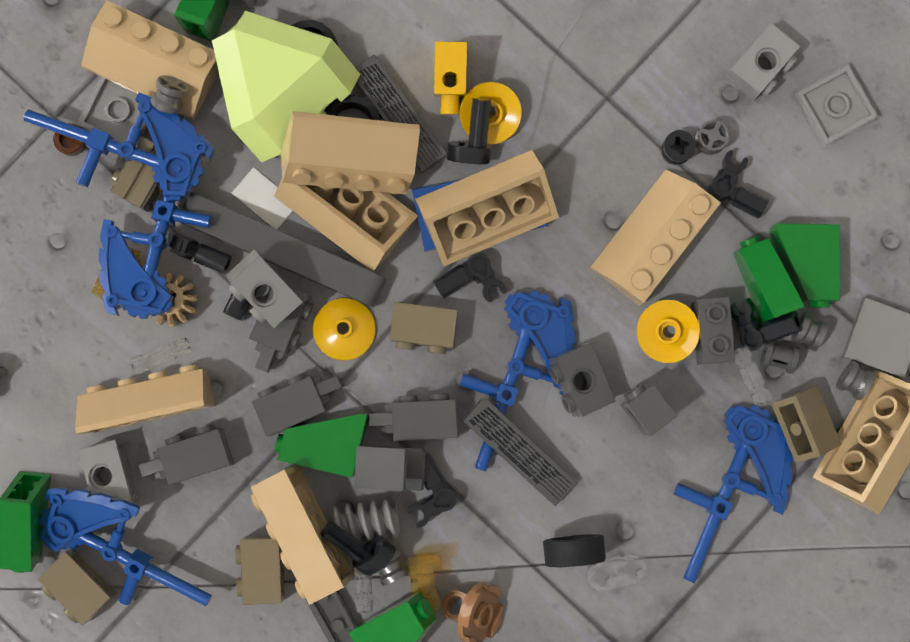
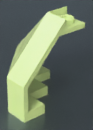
M248 11L243 13L237 25L233 26L227 33L212 40L231 129L261 162L281 155V149L293 111L327 115L324 112L325 108L336 98L342 102L350 95L360 76L357 69L331 38Z

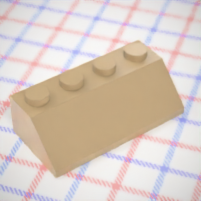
M106 0L91 25L81 63L83 69L138 94L140 92L149 97L154 92H157L156 81L159 76L167 75L182 80L188 86L186 96L181 99L183 105L179 114L192 120L195 119L219 76L214 50Z
M293 111L281 149L282 183L407 194L415 175L420 126L416 124Z
M533 150L415 199L443 266H447L559 218L545 170Z
M665 170L591 265L590 269L638 306L642 305L721 202L696 183Z
M281 179L274 195L275 198L372 272H375L391 254L418 217L417 214L386 192L282 183Z
M198 364L179 368L180 374L168 376L167 371L149 374L148 381L137 383L136 378L118 381V387L106 390L105 385L86 388L87 394L77 396L76 434L96 433L214 407L216 405L208 369H199Z
M874 369L873 372L876 374L873 385L863 399L856 400L837 433L842 445L825 454L812 478L850 501L880 515L910 463V383Z
M300 465L284 469L250 487L253 492L251 494L252 502L259 512H263L267 520V532L272 540H277L282 550L280 553L281 560L288 570H292L297 580L295 581L296 590L302 599L306 598L309 605L344 588L356 577L344 552L320 535L321 530L326 528L328 520Z

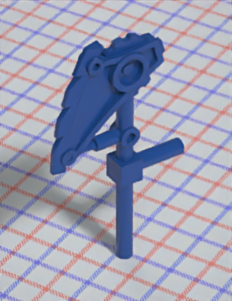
M140 92L135 99L139 103V116L135 125L131 126L126 141L122 143L115 141L109 133L93 127L90 132L29 109L24 115V121L86 143L85 145L89 148V152L76 183L87 188L101 155H108V152L120 155L126 161L134 160L151 166L152 171L155 172L153 176L156 184L160 183L163 195L169 197L170 201H181V198H187L193 186L197 187L201 182L199 177L203 176L204 169L201 167L203 163L201 158L207 156L211 161L214 153L210 143L201 134L198 137L193 125L184 118L181 122L177 114H169L156 109L150 103L151 97ZM143 121L148 127L157 155L135 148L142 132L140 128Z
M163 196V200H156L151 218L156 221L154 232L151 234L136 231L133 233L123 232L117 226H114L112 220L104 219L100 234L103 249L99 247V263L103 271L99 270L100 284L105 293H102L106 312L119 316L117 309L122 307L124 311L128 310L127 314L134 318L139 316L140 319H148L149 315L154 317L156 315L163 316L165 312L168 313L173 306L172 300L174 297L169 294V288H166V284H168L163 276L160 277V273L157 272L161 253L167 248L165 243L169 225L175 226L176 222L210 228L212 216L179 210L175 205V201H170L169 197ZM125 238L131 239L135 243L150 245L144 268L130 250Z
M530 291V294L526 292H516L515 295L510 294L504 302L506 304L504 310L508 313L507 318L511 319L509 323L511 330H516V335L519 338L512 359L507 363V373L504 382L496 385L463 373L459 385L494 397L493 400L497 401L495 407L504 416L508 406L513 407L519 390L515 388L519 374L535 380L542 379L551 382L554 387L560 389L559 394L563 395L560 385L556 384L550 375L549 367L551 364L549 358L573 348L572 344L575 345L576 333L570 322H574L570 301L559 298L561 306L556 307L554 302L549 301V296L544 293L539 295L538 291ZM530 342L533 343L549 375L541 373L540 369L523 364ZM484 441L475 468L487 471L493 449Z
M736 405L734 408L731 406L724 413L726 418L723 422L726 424V430L729 431L727 438L729 443L734 444L733 448L736 450L728 472L722 476L723 484L718 496L712 495L710 497L680 483H677L674 489V495L706 508V512L710 514L683 577L685 580L695 583L721 519L727 520L733 503L729 502L734 488L752 496L756 494L768 500L769 504L774 506V512L781 515L784 513L789 497L787 485L791 487L793 477L790 462L794 463V458L780 424L775 423L774 418H770V412L765 408L760 410L759 406L751 405L750 408ZM748 456L760 478L764 491L758 489L757 485L739 477Z
M50 488L47 491L44 500H50L51 505L43 510V516L40 518V525L43 526L40 539L48 548L53 549L55 552L60 549L66 550L67 548L73 550L84 543L101 552L103 559L106 561L117 560L126 565L123 572L128 575L119 597L121 604H131L138 582L144 575L204 606L209 604L212 598L211 594L151 564L153 556L139 549H136L133 553L123 549L121 541L125 533V523L132 516L136 517L139 514V506L125 500H111L113 496L103 493L90 494L91 491L82 489L68 492L69 488ZM118 523V526L113 530L109 542L91 533V531Z

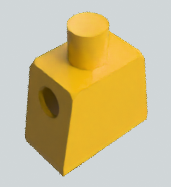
M435 41L434 95L441 96L440 114L459 115L460 97L466 95L467 42ZM449 75L455 76L456 85L454 87L445 86V77Z

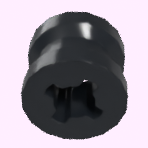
M683 130L671 132L661 146L663 159L671 165L685 163L695 150V141L692 135Z

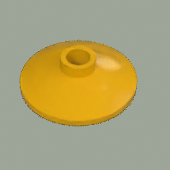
M484 82L474 86L466 93L460 105L459 118L468 136L472 98L491 100V106L494 107V113L489 119L487 144L501 143L515 133L521 121L522 109L517 95L508 86L498 82Z
M339 298L328 302L319 310L314 320L313 335L317 346L324 354L336 360L345 361L360 357L370 348L375 338L376 327L371 312L365 305L354 299ZM341 323L349 325V331L344 335L338 332V326Z
M661 300L655 302L644 310L638 320L636 330L638 343L645 354L658 362L674 363L681 361L694 351L699 342L700 328L697 316L687 305L679 301ZM668 326L675 328V335L671 338L665 335V329Z

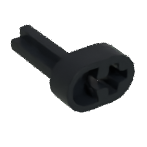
M472 98L469 141L448 142L447 160L478 165L490 163L491 146L487 145L491 100Z
M332 521L327 522L326 528L321 530L320 535L353 559V567L365 576H370L386 567L394 556V545L381 536L375 537L363 545Z

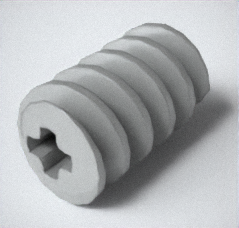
M387 499L383 500L381 509H378L375 502L371 501L369 511L364 509L362 503H358L356 513H353L349 504L345 505L344 514H340L337 507L333 506V522L360 543L363 534H365L369 542L374 539L376 532L384 539L387 538L388 531L391 532L394 539L399 538L400 519L397 500H395L393 508H391Z

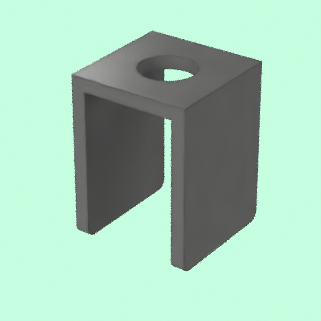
M356 446L354 488L397 492L405 490L422 491L424 489L426 451L414 448Z

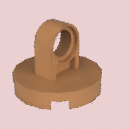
M479 582L467 594L460 591L448 592L442 599L441 611L448 619L458 622L457 631L462 642H483L486 637L491 639L494 637L501 623L504 605L498 604V596H503L498 586L487 582ZM461 598L463 603L460 612L453 615L451 605L453 601Z

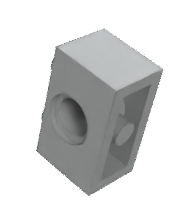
M770 23L729 71L726 78L753 101L760 93L766 97L778 83L773 79L780 70L786 73L798 58L793 54L800 46L773 23ZM758 58L769 60L771 70L762 69L758 64Z
M255 249L226 274L231 283L227 287L229 291L240 302L246 299L253 306L249 311L262 325L268 321L275 328L303 302ZM262 284L269 285V291L265 296H254L255 289Z
M115 439L78 450L80 457L77 458V467L79 473L82 476L85 475L88 486L85 490L91 491L90 494L103 493L113 496L111 500H125L128 502L139 500L123 439ZM104 467L108 468L112 473V479L108 485L102 483L99 477L100 471Z

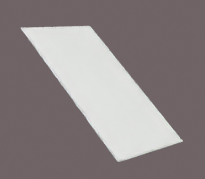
M254 167L232 192L234 196L276 230L292 213L290 208L274 197L278 187Z

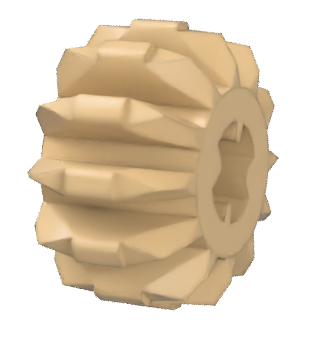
M167 273L165 276L168 283L166 288H169L170 294L177 295V297L174 298L175 305L171 307L168 313L165 312L163 316H157L156 323L163 325L167 320L170 327H176L177 317L182 323H187L188 317L185 315V312L196 313V309L189 306L190 302H197L199 297L188 295L195 289V286L192 283L184 286L186 277L179 275L175 280L173 274Z

